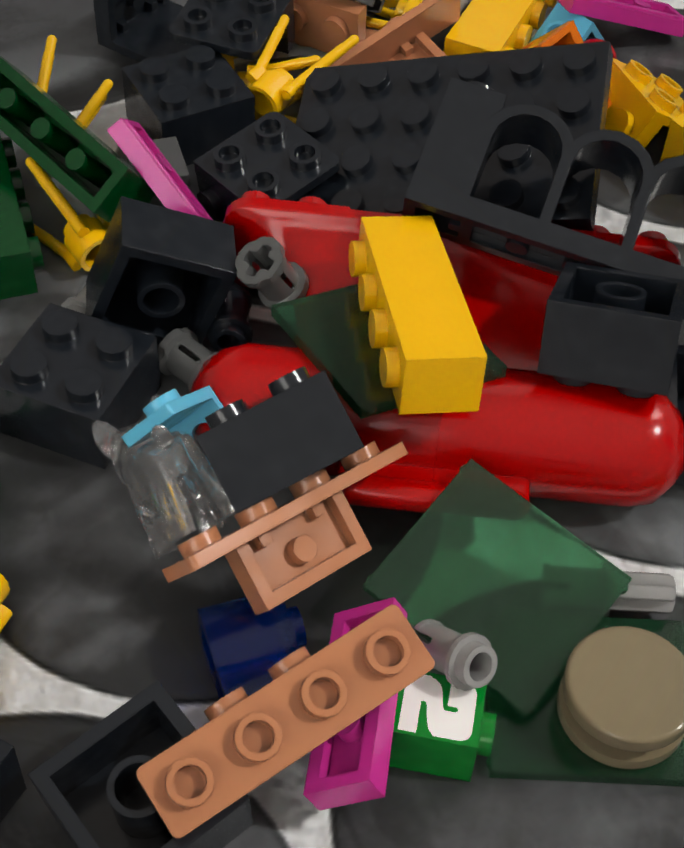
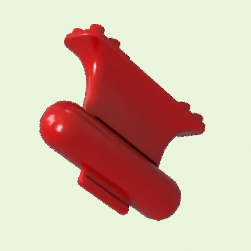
M256 190L245 192L241 198L233 201L227 207L223 223L234 226L236 256H238V253L247 243L255 241L260 237H272L284 247L286 259L297 263L305 270L309 278V288L299 305L292 308L296 324L297 348L246 343L222 349L204 362L192 384L191 392L210 385L224 407L243 399L248 408L251 409L272 398L273 396L268 385L286 374L303 366L306 367L310 377L325 370L364 446L375 441L381 452L403 442L408 452L407 455L343 489L342 492L349 505L519 522L528 514L530 497L616 507L653 504L674 485L684 471V422L680 411L667 396L655 394L649 398H635L620 393L613 386L596 383L580 387L568 386L557 382L551 375L537 373L547 300L559 276L441 237L487 354L479 411L399 415L392 388H383L379 372L380 348H371L368 333L369 311L361 312L359 307V277H351L349 244L350 241L359 240L361 217L402 216V214L354 210L349 206L329 205L321 198L315 196H306L299 201L271 199L264 192ZM594 225V231L572 229L617 245L621 234L610 233L605 227L600 225ZM645 231L637 236L633 250L681 266V256L678 248L668 241L664 234L658 231ZM252 262V266L259 271L261 268L255 262ZM236 277L234 281L235 283L242 287L249 288L244 283H242L238 279V277ZM285 278L283 281L291 288L292 283L288 278ZM201 423L195 431L196 436L210 430L209 425ZM339 460L325 467L329 476H336L345 471Z

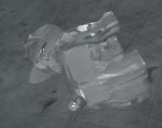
M159 395L152 396L150 402L158 398ZM144 419L121 429H117L107 422L97 420L91 427L95 444L106 457L112 460L115 474L120 482L128 486L136 514L147 533L150 548L156 560L178 549L176 542L195 532L196 528L199 533L215 525L220 530L227 524L225 519L235 514L214 470L192 436L181 431L170 432L167 427L158 424L152 427L151 439L128 448L121 437Z

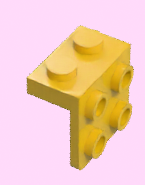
M613 58L609 98L612 105L607 109L605 129L623 132L638 140L645 148L663 125L669 127L671 119L684 113V100L680 97L683 92L682 87L665 74L661 73L658 78L654 77L646 67L631 59L628 64H625Z

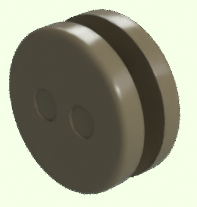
M608 627L584 637L569 655L557 693L558 716L567 736L576 747L590 758L615 768L642 769L667 759L676 751L684 738V655L663 637L636 627Z

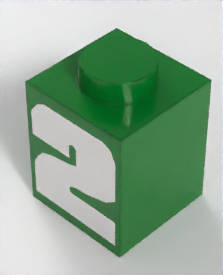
M428 672L398 692L389 767L470 782L476 756L490 757L493 746L497 714L484 711L487 685L464 691L453 687L447 681L445 675Z

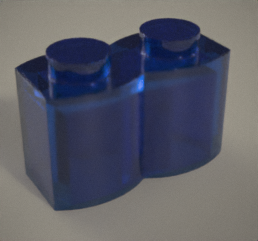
M242 597L197 609L199 636L219 699L241 686L248 696L252 695L273 681L268 673V669L300 647L307 645L304 623L297 606L286 608L283 602L267 612L255 615L247 597Z

